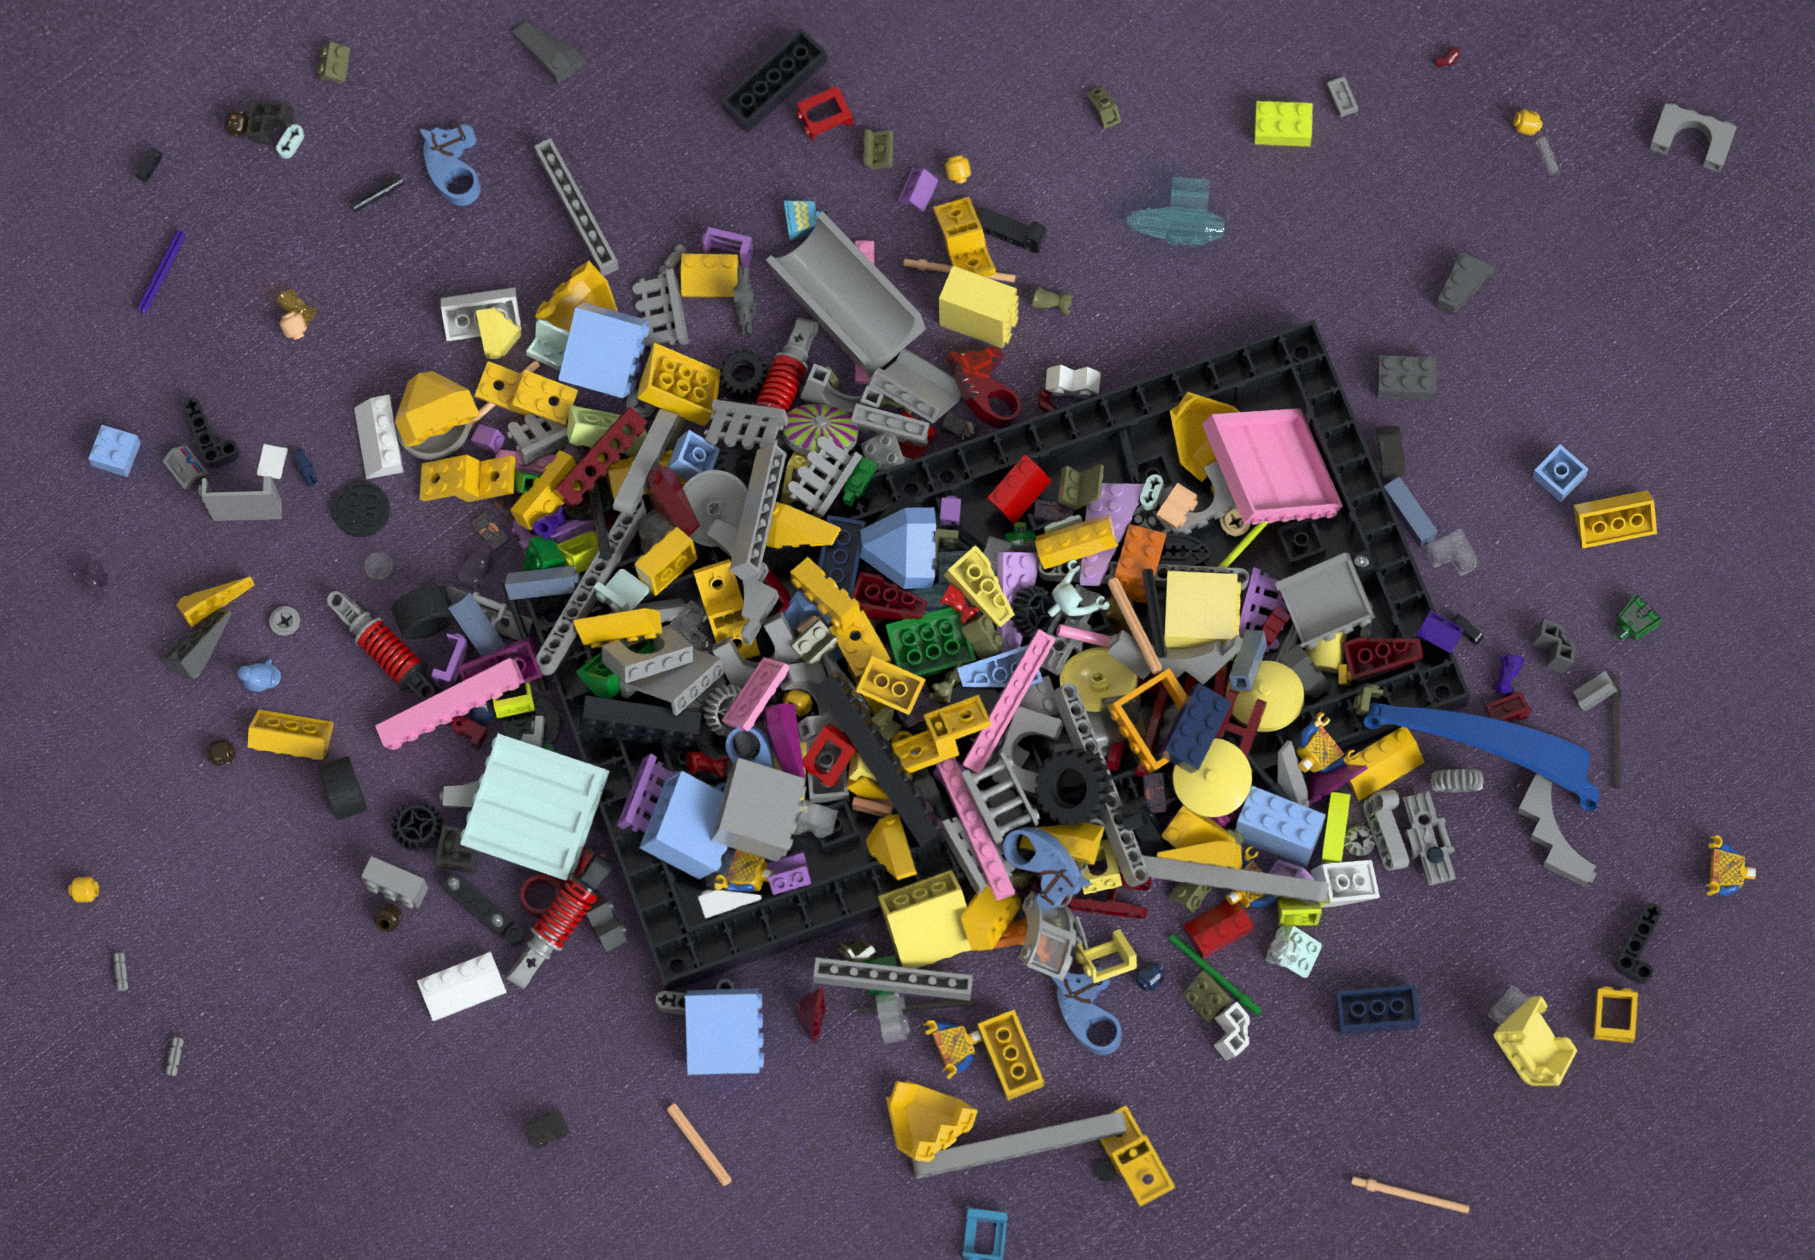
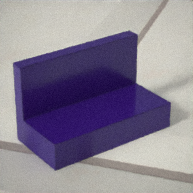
M1429 610L1417 635L1451 653L1460 639L1464 628Z

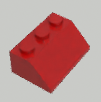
M1023 455L985 500L1015 524L1052 480L1037 464L1026 455Z
M1225 901L1182 927L1200 957L1204 959L1252 932L1254 925L1238 902L1231 905L1228 901Z

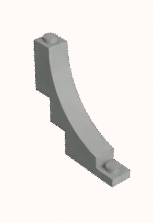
M716 519L714 523L709 525L707 537L711 543L721 548L732 559L739 529ZM763 562L759 574L743 580L744 606L742 617L744 622L748 624L743 626L741 637L743 642L748 645L752 644L779 598L777 590L762 583L769 572L767 565Z
M1122 630L1118 635L1114 634L1109 639L1107 652L1141 679H1144L1151 673L1133 636ZM1236 635L1232 640L1228 639L1224 645L1216 640L1194 648H1166L1167 656L1165 658H1158L1162 666L1161 673L1170 668L1177 679L1186 671L1200 683L1204 684L1240 650L1243 639Z
M544 716L535 717V721H532L531 732H534V735L523 734L522 742L543 748ZM479 780L465 785L444 786V791H440V803H442L444 808L472 810L474 805L473 797L480 787Z
M1536 773L1517 813L1538 823L1530 840L1551 850L1543 867L1586 887L1588 882H1593L1597 874L1594 872L1596 865L1580 856L1564 839L1556 824L1552 810V782Z

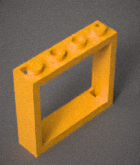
M1170 668L1108 706L1112 714L1111 718L1117 721L1121 734L1127 737L1131 743V750L1139 756L1141 765L1148 770L1149 774L1169 761L1165 758L1158 762L1155 761L1121 705L1161 681L1180 710L1187 695Z

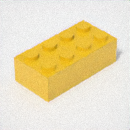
M1015 1010L978 1024V1031L1007 1101L1044 1087V1080Z

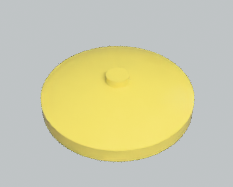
M1099 647L1084 650L1069 659L1061 671L1060 686L1066 683L1074 684L1086 711H1108V706L1134 691L1137 687L1138 676L1107 652L1108 648Z
M1261 661L1252 690H1235L1239 694L1234 704L1232 717L1240 725L1247 728L1257 699L1266 701L1267 705L1257 731L1270 732L1286 727L1297 718L1303 707L1304 690L1301 680L1292 669L1284 664L1274 661ZM1231 681L1227 685L1226 697L1229 690L1232 689Z
M1214 739L1198 771L1191 774L1175 765L1173 783L1177 796L1189 810L1205 817H1221L1232 813L1244 803L1251 789L1252 772L1247 758L1238 747L1228 741Z

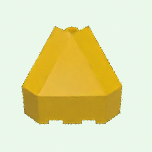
M587 261L570 274L572 277L566 283H562L552 293L554 296L550 301H544L539 306L535 317L548 321L553 326L565 329L570 333L575 308L584 302L617 312L618 310L608 281L590 261Z
M434 371L418 373L408 381L395 423L405 447L420 445L431 436L445 434L454 426L469 424L480 415L468 389Z
M1187 392L1180 403L1170 410L1180 464L1203 482L1208 478L1204 467L1217 461L1202 424L1212 414L1239 413L1240 411L1234 406Z
M908 1080L906 1082L896 1081L891 1097H886L897 1149L912 1159L930 1162L935 1158L934 1154L939 1150H945L956 1141V1137L962 1132L967 1133L972 1129L978 1111L961 1099Z

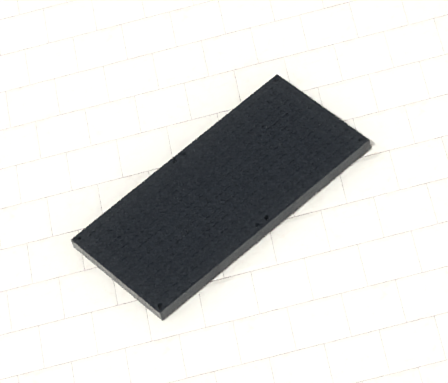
M1315 320L874 473L863 496L855 498L851 507L844 504V484L825 515L820 518L827 521V516L831 515L865 521L867 523L866 527L874 524L891 504L907 495L904 492L906 488L915 484L918 492L912 497L923 508H934L936 529L952 530L954 527L940 525L942 498L955 496L961 499L959 526L998 555V552H1003L1005 534L1015 532L1014 524L985 499L1019 459L1026 455L1052 480L1016 522L1025 523L1026 530H1032L1037 537L1045 534L1044 528L1053 523V521H1047V519L1051 518H1047L1046 514L1041 516L1042 508H1046L1047 516L1048 514H1055V516H1049L1055 517V519H1051L1055 520L1054 522L1066 519V516L1061 518L1062 510H1066L1067 515L1068 506H1062L1064 504L1058 502L1063 467L1068 466L1082 473L1101 464L1104 466L1102 483L1130 484L1128 473L1124 469L1125 462L1117 433L1121 431L1123 438H1125L1123 430L1129 431L1135 459L1139 463L1138 471L1142 484H1145L1147 478L1151 475L1162 477L1164 489L1169 486L1175 487L1179 483L1197 495L1196 501H1198V504L1193 511H1189L1199 513L1209 508L1214 500L1211 490L1212 482L1209 477L1201 482L1180 464L1170 410L1180 403L1186 393L1190 392L1234 406L1240 412L1301 408L1343 507L1332 518H1305L1300 521L1293 519L1286 522L1281 520L1268 523L1227 568H1242L1249 574V571L1255 567L1261 569L1260 575H1263L1265 572L1269 574V578L1281 581L1282 578H1288L1340 554L1349 553L1350 556L1369 549L1376 551L1380 569L1359 577L1368 601L1373 603L1372 611L1375 618L1372 619L1370 638L1419 639L1424 658L1361 682L1350 681V686L1339 684L1338 673L1321 671L1332 687L1315 700L1310 695H1304L1301 712L1286 727L1270 732L1257 731L1249 754L1269 776L1278 774V751L1289 740L1292 742L1298 763H1300L1302 759L1297 754V750L1300 747L1301 732L1312 721H1316V715L1320 712L1324 713L1320 721H1324L1327 717L1330 719L1327 725L1322 726L1342 751L1390 734L1401 728L1399 725L1387 723L1377 729H1370L1364 724L1365 714H1355L1356 709L1353 708L1354 699L1358 696L1359 691L1363 687H1367L1368 684L1379 686V689L1383 690V695L1379 698H1370V704L1379 703L1396 707L1454 711L1467 706L1469 702L1470 692L1453 651L1449 653L1417 635L1429 610L1435 613L1436 611ZM1302 347L1307 349L1308 356L1305 359H1299L1295 356V352L1301 350ZM950 474L954 479L951 483L946 484L940 480V475ZM1155 482V484H1152L1153 490H1154L1155 485L1158 484V482ZM821 494L819 499L822 500L824 496ZM1150 495L1149 500H1146V501H1148V502H1149V501H1152L1151 495ZM797 501L788 503L798 508ZM1037 504H1042L1040 519L1036 518ZM1047 504L1048 506L1052 504L1062 506V509L1059 513H1051L1047 510ZM1158 504L1157 507L1155 508V510L1157 511V513H1158V511L1160 510L1159 504ZM1087 505L1077 510L1072 509L1071 516L1080 515L1082 522H1084ZM1220 518L1208 520V524L1202 528L1195 527L1191 529L1192 533L1188 536L1201 540L1211 549L1209 560L1199 566L1218 567L1257 524L1251 523L1250 528L1243 536L1236 537L1227 535L1221 527ZM1232 518V522L1229 525L1235 524L1237 527L1240 520ZM1124 538L1119 542L1116 553L1112 556L1110 562H1119L1125 541ZM959 540V550L954 549L952 552L944 551L943 549L939 550L938 576L934 579L932 589H903L899 585L898 587L927 601L924 614L950 608L951 606L947 603L940 604L950 584L943 575L971 548ZM693 541L697 560L658 595L655 596L649 591L639 604L681 598L688 609L673 620L664 621L661 623V626L670 625L693 645V649L699 651L708 650L709 654L714 655L712 650L713 644L716 641L693 571L732 559L719 547L704 546ZM803 544L783 553L771 554L764 552L762 562L770 568L789 591L790 601L797 591H803L801 588L797 589L792 584L790 572L807 557L819 567L822 546ZM1166 548L1162 549L1163 556L1166 552H1170L1171 556H1175V553H1177L1175 548H1171V551H1166ZM1181 548V551L1179 553H1181V556H1185V553L1188 552H1185V549ZM1200 549V552H1197L1200 554V557H1204V554H1206L1204 549ZM647 553L619 562L608 582L620 569L626 570L639 580L635 563L639 557ZM860 558L857 579L860 572L879 575L887 582L896 584ZM998 563L995 566L991 565L995 576H997ZM1066 567L1061 571L1067 574L1070 569ZM1043 568L1042 570L1048 573L1052 571V568ZM1037 572L1034 586H1039L1048 591V596H1051L1050 602L1054 603L1052 607L1056 604L1052 592L1061 581L1043 580L1040 578L1039 572ZM1162 572L1158 576L1164 579L1167 577V574ZM1237 577V582L1245 581L1243 577ZM717 579L712 583V586L718 587L722 584V581ZM1080 582L1069 583L1074 588L1076 585H1079L1092 592L1099 593L1105 598L1103 604L1105 602L1110 604L1108 609L1093 612L1087 624L1092 627V632L1113 636L1114 634L1118 635L1124 630L1133 636L1108 584L1084 586L1080 585ZM1156 586L1162 626L1165 632L1167 587ZM1256 587L1255 593H1258L1259 587ZM1241 590V593H1240V605H1241V601H1242V597H1243L1244 590ZM1265 590L1263 595L1277 599L1278 593ZM573 593L525 598L541 646L545 643ZM965 598L967 605L975 607L969 600ZM597 599L587 618L605 615L611 612L612 609L608 604L602 603ZM1128 599L1150 644L1154 645L1147 603H1139ZM1251 605L1250 611L1254 610V605ZM1259 609V614L1269 616L1271 613L1270 610ZM979 610L974 618L983 615V613ZM555 612L558 614V618L554 622H548L544 618L545 613ZM1062 617L1058 625H1064L1067 619ZM1291 617L1276 637L1279 641V647L1265 652L1262 661H1276L1293 624ZM885 619V621L880 622L876 626L875 632L893 665H895L886 625L905 619ZM992 622L994 629L997 631V625ZM1249 623L1246 624L1245 629L1247 630L1249 629ZM763 624L755 637L760 655L747 659L751 662H761L763 657L769 659L775 651V646ZM1360 624L1353 627L1354 630L1347 633L1346 641L1360 637L1362 629ZM1057 625L1055 631H1054L1053 634H1052V635L1055 636V637H1058L1057 634H1056V633H1057L1058 625ZM1255 626L1254 630L1260 631L1261 627ZM578 633L556 671L552 674L583 762L609 771L598 805L665 991L675 990L883 915L878 896L952 870L960 887L971 884L944 836L931 846L921 847L894 807L892 815L899 814L916 870L915 875L897 880L884 864H880L875 856L872 857L866 843V839L879 819L885 817L853 810L852 804L856 794L849 789V801L811 804L808 772H806L804 811H800L799 815L795 817L797 826L795 832L791 833L790 839H793V842L786 855L803 850L811 884L773 895L770 882L764 881L761 890L748 893L760 895L762 902L748 907L745 905L738 907L732 913L706 921L698 896H701V893L707 890L715 891V883L722 884L716 881L715 878L718 875L726 878L737 849L727 847L725 853L721 856L720 860L722 863L720 868L708 876L697 879L642 850L640 845L645 835L644 832L640 830L635 832L631 830L632 826L630 825L622 829L617 824L644 757L652 754L657 757L655 763H663V768L673 773L674 771H683L690 775L687 766L688 752H701L715 761L719 760L724 756H729L726 751L727 737L717 735L709 729L710 726L705 723L707 719L703 717L705 713H701L699 736L694 748L683 749L677 745L663 746L657 742L643 743L641 740L636 739L623 740L621 737L616 736L607 738L602 736V734L595 733L587 735L582 731H578L580 711L585 696L603 698L596 696L577 675V670L602 652V647L591 648L590 645H584ZM1022 636L1020 647L1029 645L1032 638ZM1298 637L1294 647L1297 644H1302L1300 637ZM740 639L733 640L736 646L741 643ZM1083 642L1082 651L1104 646ZM1062 645L1053 646L1057 651L1064 649ZM1075 649L1072 650L1067 661L1078 654ZM974 651L976 662L982 660ZM1344 651L1343 664L1348 665L1346 654ZM1237 653L1234 655V660H1230L1227 685L1230 681L1229 675ZM843 657L836 661V663L843 670V672L846 674V676L849 678L852 684L856 687L857 685L853 680L850 672L848 671V665L845 658ZM1042 667L1039 668L1041 677L1049 676L1054 691L1061 687L1060 674L1058 676ZM1186 671L1177 678L1183 690L1185 689ZM947 672L924 678V684L910 715L894 709L892 721L901 724L899 731H908L913 736L927 731L924 714L945 707L929 698V694L934 693L932 685L943 682L944 675ZM724 673L726 686L728 687L731 683ZM1216 673L1204 684L1198 680L1197 682L1210 690H1214ZM779 684L775 693L766 703L765 708L784 704L782 701L783 696L790 690H782ZM1005 687L992 688H994L998 693L1003 692ZM1445 689L1449 693V697L1446 699L1438 698L1436 690ZM638 690L628 699L622 697L621 691L611 698L612 700L667 708L666 700ZM1143 692L1140 694L1132 720L1133 726L1142 739H1144V735L1148 732L1149 718H1152L1154 701H1157L1158 698L1155 693ZM1170 694L1166 709L1175 704ZM811 695L812 708L808 714L801 717L796 716L797 724L808 716L819 715L818 705ZM1109 710L1102 711L1114 738L1118 723L1111 718L1112 714ZM760 712L754 725L760 727L766 734L763 713ZM718 713L719 722L722 723V720H720V714ZM1059 714L1056 718L1062 720L1061 715ZM1231 716L1229 723L1245 728ZM1163 718V720H1162L1160 730H1161V728L1163 727L1164 720H1165L1164 718ZM1065 725L1061 734H1068ZM742 731V733H736V736H734L733 745L739 755L754 759L759 754L760 741L754 733ZM1229 731V733L1241 744L1243 736ZM1159 734L1152 754L1156 762L1163 758L1158 755L1162 744H1159L1161 738ZM1029 735L1020 740L1017 745L1029 752V757L1021 768L1040 774L1038 772L1039 767L1045 765L1044 760L1052 757V754L1049 752V743L1053 742L1052 739L1040 735ZM964 736L955 739L959 752L955 759L961 766H963L962 763L974 744ZM1125 746L1118 770H1109L1122 805L1124 801L1143 796L1148 801L1145 796L1147 789L1145 787H1152L1155 797L1153 801L1147 802L1151 809L1159 806L1164 807L1163 811H1152L1157 812L1154 813L1155 817L1180 809L1184 804L1180 801L1174 788L1173 772L1175 764L1169 761L1150 774L1147 772V775L1161 777V780H1154L1158 781V785L1149 786V782L1154 781H1145V777L1135 775L1139 756L1130 747ZM731 759L727 761L728 768L724 778H719L714 772H695L691 776L715 788L719 783H726L733 762ZM849 760L848 764L846 765V768H847V779H848V774H849L850 760ZM935 764L910 773L912 781L922 790V796L926 802L932 805L933 812L942 822L949 819L951 823H953L952 819L955 817L959 820L946 788L933 777V771L936 769ZM1251 768L1252 783L1261 780ZM1081 773L1080 786L1062 787V792L1066 799L1075 805L1082 803L1087 792L1086 781ZM990 775L979 780V783L976 785L979 791H985L999 783L992 780L993 777ZM657 779L656 784L663 787L664 782ZM1010 787L987 798L985 804L988 809H993L1019 795L1016 789ZM1024 792L1031 808H1036L1040 819H1038L1039 823L1035 827L1065 825L1059 823V820H1052L1049 817L1050 813L1045 814L1042 808L1044 806L1038 804L1037 801L1039 796ZM1156 792H1158V799H1157V800H1160V801H1154V800H1156ZM650 796L649 800L656 804L658 799ZM1151 802H1160L1157 805L1151 806ZM1022 803L997 815L993 820L996 826H1003L1028 813ZM644 813L643 817L650 821L651 816ZM1029 821V822H1027V823H1025V824H1023V825H1021V826H1019V827H1017V828H1015V829H1013V830H1011V831L1005 833V836L1002 837V838H1003V842H1002V843L1004 844L1005 838H1006L1007 835H1008L1009 833H1011L1012 831H1015V830H1018V829H1021V828H1024V827H1034L1032 821ZM1104 829V832H1103L1102 836L1107 835L1105 829ZM1020 834L1016 844L1017 851L1024 860L1030 862L1036 852L1020 848L1023 834ZM1003 854V855H1002V858H1003L1004 861H1006L1007 859H1006L1005 855ZM674 962H682L684 964L682 972L674 973L671 971L670 967Z

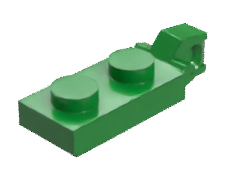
M861 457L844 486L843 493H845L843 500L845 505L851 507L855 498L863 496L877 469V462Z

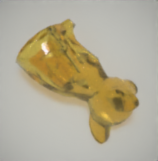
M294 288L282 292L277 298V304L283 309L302 314L307 327L308 322L314 319L317 309L306 306L304 301L295 294Z

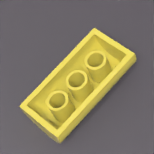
M1338 633L1335 635V639L1328 642L1322 640L1318 642L1317 647L1309 650L1306 647L1305 652L1320 671L1339 674V664H1343L1345 650L1343 642H1346L1347 634Z

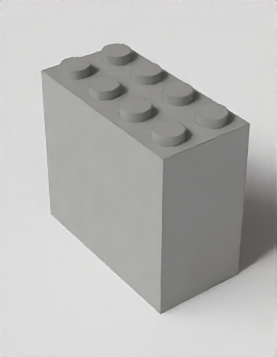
M738 758L729 770L711 841L778 862L782 856L785 857L787 850L789 851L792 846L793 839H790L791 833L795 832L797 826L795 817L800 813L802 804L799 801L801 797L803 798L806 791V786H804L805 778Z

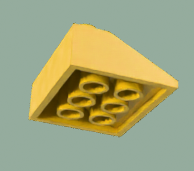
M654 343L639 384L637 399L679 414L680 417L705 426L711 420V414H715L712 403L713 400H717L720 370Z

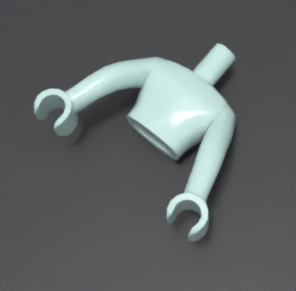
M1071 560L1068 563L1069 572L1052 592L1056 604L1047 611L1051 617L1060 610L1068 616H1080L1090 614L1100 608L1102 610L1109 608L1110 604L1108 602L1101 605L1105 600L1103 596L1098 597L1096 603L1092 605L1077 607L1082 597L1069 584L1075 573L1081 571V566L1073 569L1077 563L1076 560Z

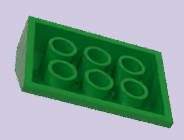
M950 607L924 614L922 619H905L887 624L886 629L895 666L925 678L954 670L960 660L963 661L962 666L976 662L972 644L966 639L962 631L964 623L961 622V613L954 611Z

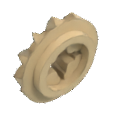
M1230 508L1220 518L1221 527L1227 535H1233L1234 537L1243 536L1250 528L1251 523H1243L1238 509L1231 510ZM1232 518L1240 520L1237 527L1235 524L1229 525L1232 522Z

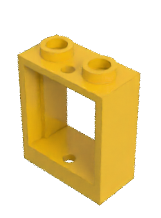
M1601 987V989L1597 990L1593 1039L1633 1043L1636 1030L1638 992H1633L1632 989L1627 988L1618 991L1613 990L1612 987ZM1603 997L1631 1000L1629 1030L1601 1028Z

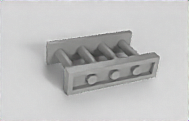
M1004 752L1000 754L1002 761L976 774L974 772L970 773L969 769L961 773V777L995 845L1003 842L1002 837L1005 836V833L1029 821H1032L1035 827L1039 823L1038 819H1040L1036 808H1031L1011 768L1014 764L1010 756H1005ZM1006 768L1010 779L988 790L979 791L976 785L979 783V780ZM1012 786L1015 787L1019 795L1018 797L993 809L987 808L985 804L987 798ZM1023 803L1028 814L1003 826H996L993 819L997 815Z

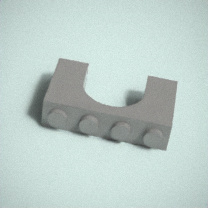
M1665 103L1650 150L1667 155L1672 140L1678 131L1684 128H1696L1702 131L1709 140V151L1703 167L1721 173L1737 126L1727 121L1715 120L1714 117L1709 115H1700L1694 110L1682 109L1676 104Z
M814 364L800 397L814 404H826L837 407L852 416L856 403L878 409L884 394L868 385L860 396L843 394L829 384L828 379L831 370Z
M1218 461L1204 467L1215 491L1212 504L1205 511L1199 513L1189 511L1186 514L1188 519L1182 527L1179 526L1177 529L1171 527L1173 533L1189 535L1192 533L1191 529L1206 526L1208 520L1224 516L1226 510L1230 508L1231 510L1237 509ZM1173 486L1163 490L1158 503L1160 508L1173 490Z
M781 611L767 618L764 622V627L775 646V651L769 659L786 664L799 662L801 660L799 655L790 646L797 638L783 612ZM731 636L713 644L712 651L716 657L721 658L723 671L731 685L739 686L743 689L760 662H751L745 659L740 654Z
M667 625L662 627V634L656 635V638L653 639V647L658 652L652 654L634 653L620 641H616L602 646V663L624 683H628L692 663L693 645L674 628Z
M818 661L811 665L807 663L787 664L790 668L786 673V677L780 682L781 689H801L808 692L815 699L819 709L818 716H808L798 723V731L802 743L814 742L823 727L830 723L845 733L815 688L827 678L822 662Z
M1018 706L1010 720L1012 721L1010 728H1007L1005 731V743L999 749L998 762L1002 761L1000 758L1001 753L1004 752L1005 756L1009 755L1014 764L1011 768L1022 790L1039 796L1038 793H1035V787H1038L1035 778L1040 774L1024 770L1017 765L1015 760L1016 746L1020 740L1029 735H1040L1058 741L1064 723L1060 719ZM1006 768L991 775L993 777L992 780L999 784L1010 779Z

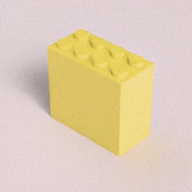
M952 266L939 297L940 326L1003 349L1005 343H1009L1012 335L1010 333L1011 329L1016 326L1019 318L1017 316L1019 312L1017 310L1019 305L1017 303L1019 299L1017 288Z
M1168 571L1164 632L1166 648H1194L1216 640L1224 645L1228 639L1232 640L1236 635L1239 636L1241 582H1237L1238 574Z
M952 870L878 896L892 944L902 968L917 969L927 964H933L938 960L950 958L955 954L971 950L960 918L967 906L962 889Z

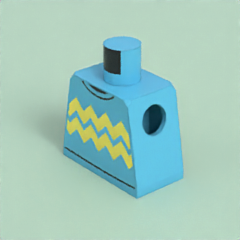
M784 201L790 241L809 236L816 226L817 215L822 211L828 216L827 210L816 211L815 202Z

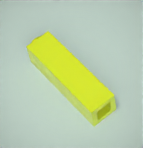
M1331 792L1321 864L1342 862L1350 794Z

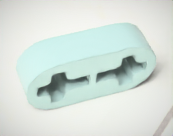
M299 125L289 126L277 144V151L280 157L285 159L292 157L302 142L304 133ZM298 131L299 136L295 135L293 137L291 133ZM288 146L289 151L285 150L283 152L282 147L286 148Z
M1151 475L1145 482L1140 496L1141 505L1145 510H1153L1159 503L1164 490V482L1161 476ZM1155 482H1158V484L1155 485L1154 490H1153L1152 484H1155ZM1150 495H1151L1152 501H1149V503H1146V500H1149Z

